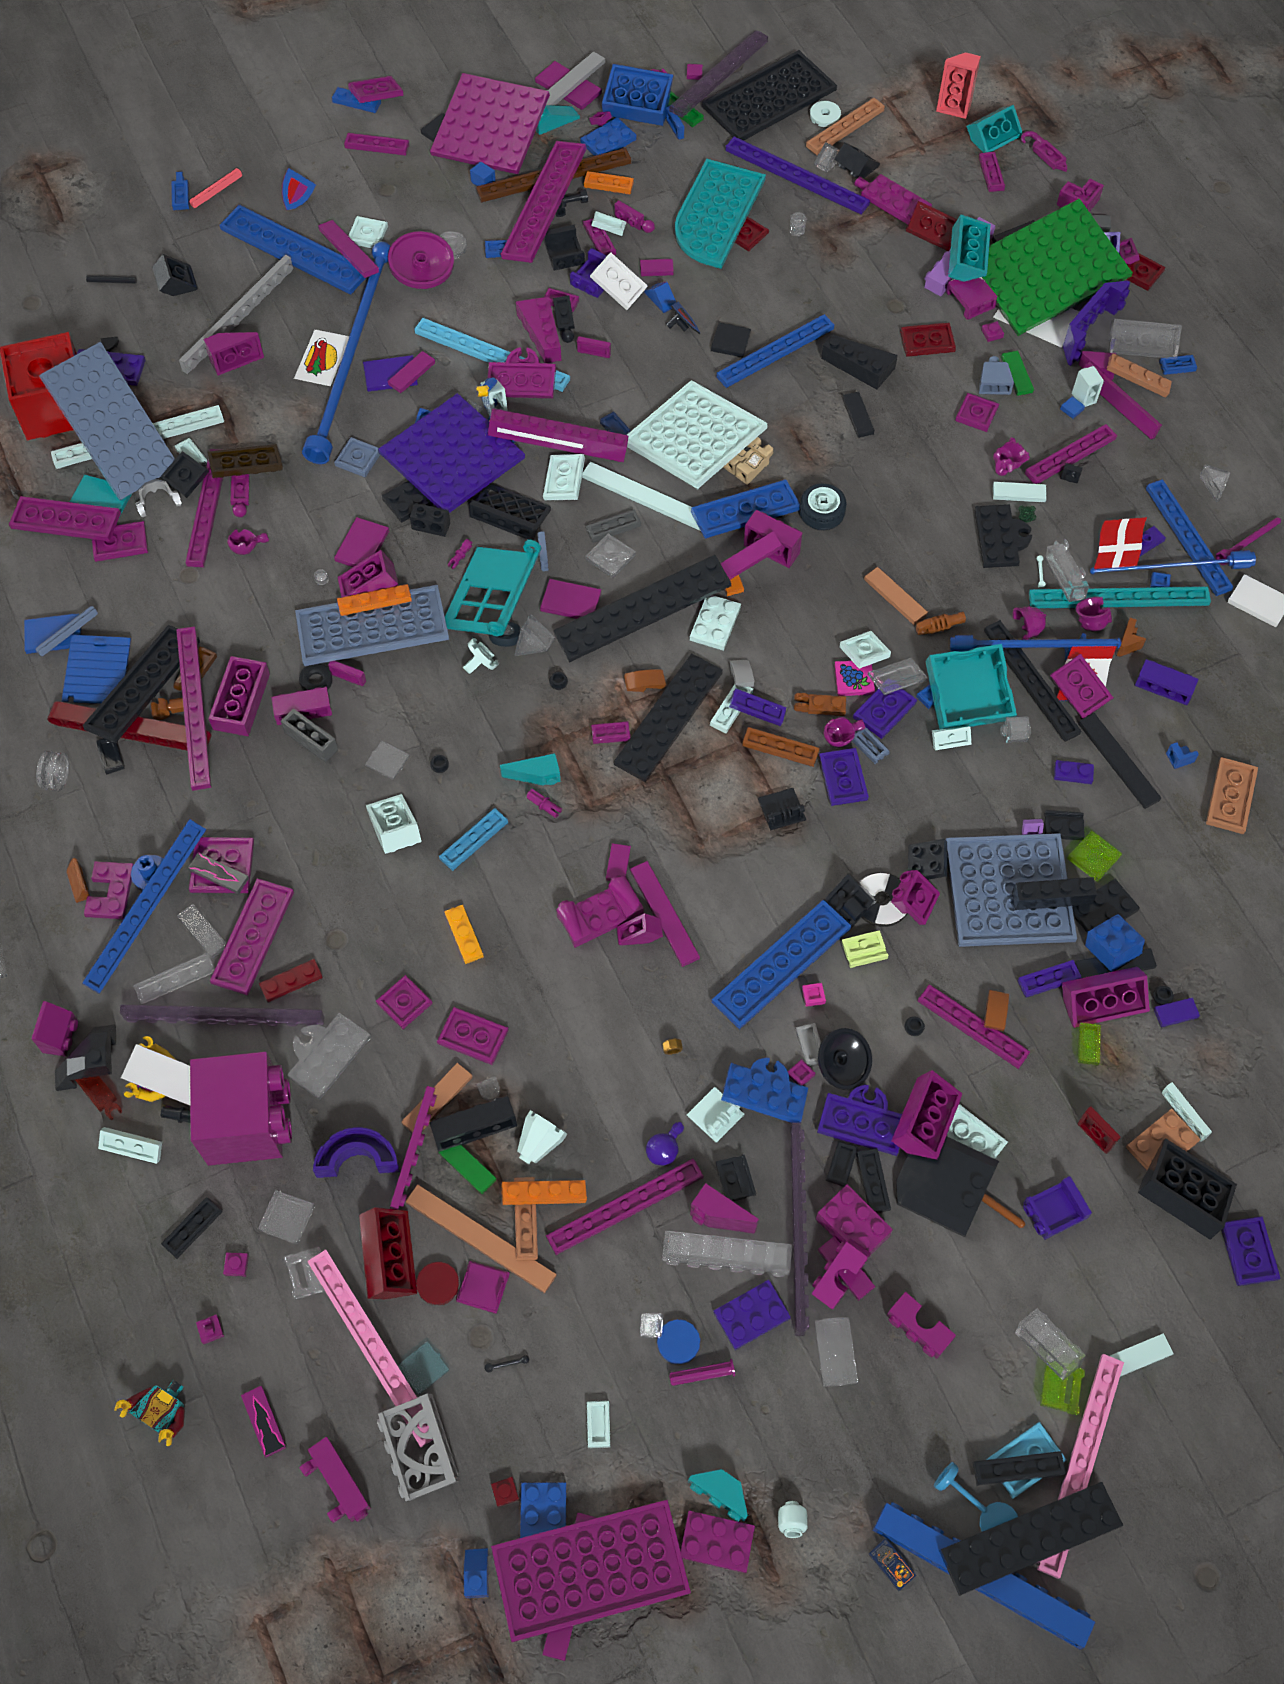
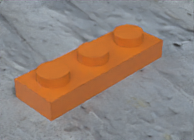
M587 171L584 180V188L631 194L634 184V178Z

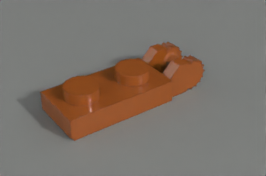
M796 693L794 696L797 702L809 703V705L806 703H796L794 705L795 711L845 716L846 714L845 696L808 695L807 693Z

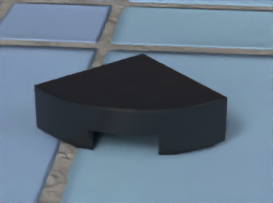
M118 336L101 338V343L106 351L110 352L115 346H118L119 339Z

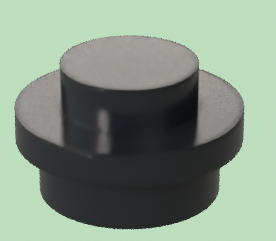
M555 672L550 677L549 683L553 689L561 690L567 686L568 679L562 672Z
M436 755L430 761V767L436 773H443L448 769L449 761L443 755Z
M1159 986L1154 990L1153 998L1158 1004L1165 1005L1172 1002L1174 994L1168 986Z
M910 1017L906 1020L904 1028L909 1035L919 1036L923 1033L925 1024L919 1017Z

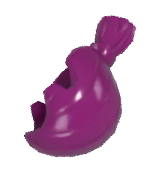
M235 529L229 535L227 543L234 553L246 555L255 548L257 543H266L269 541L266 533L258 536L246 529H242L241 532Z
M844 717L831 719L824 727L825 740L835 747L845 746L854 739L855 731L865 729V724L863 720L851 723Z

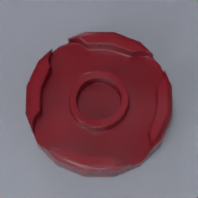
M432 1262L419 1272L416 1280L417 1291L421 1299L426 1303L445 1305L457 1295L459 1277L455 1269L449 1264Z

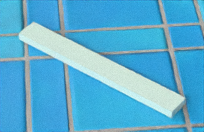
M592 462L588 464L582 473V478L700 530L691 513V506Z

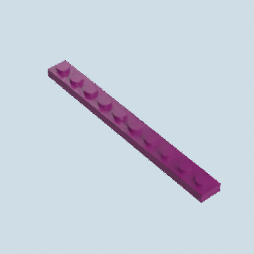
M194 626L177 629L192 791L212 788L197 631Z

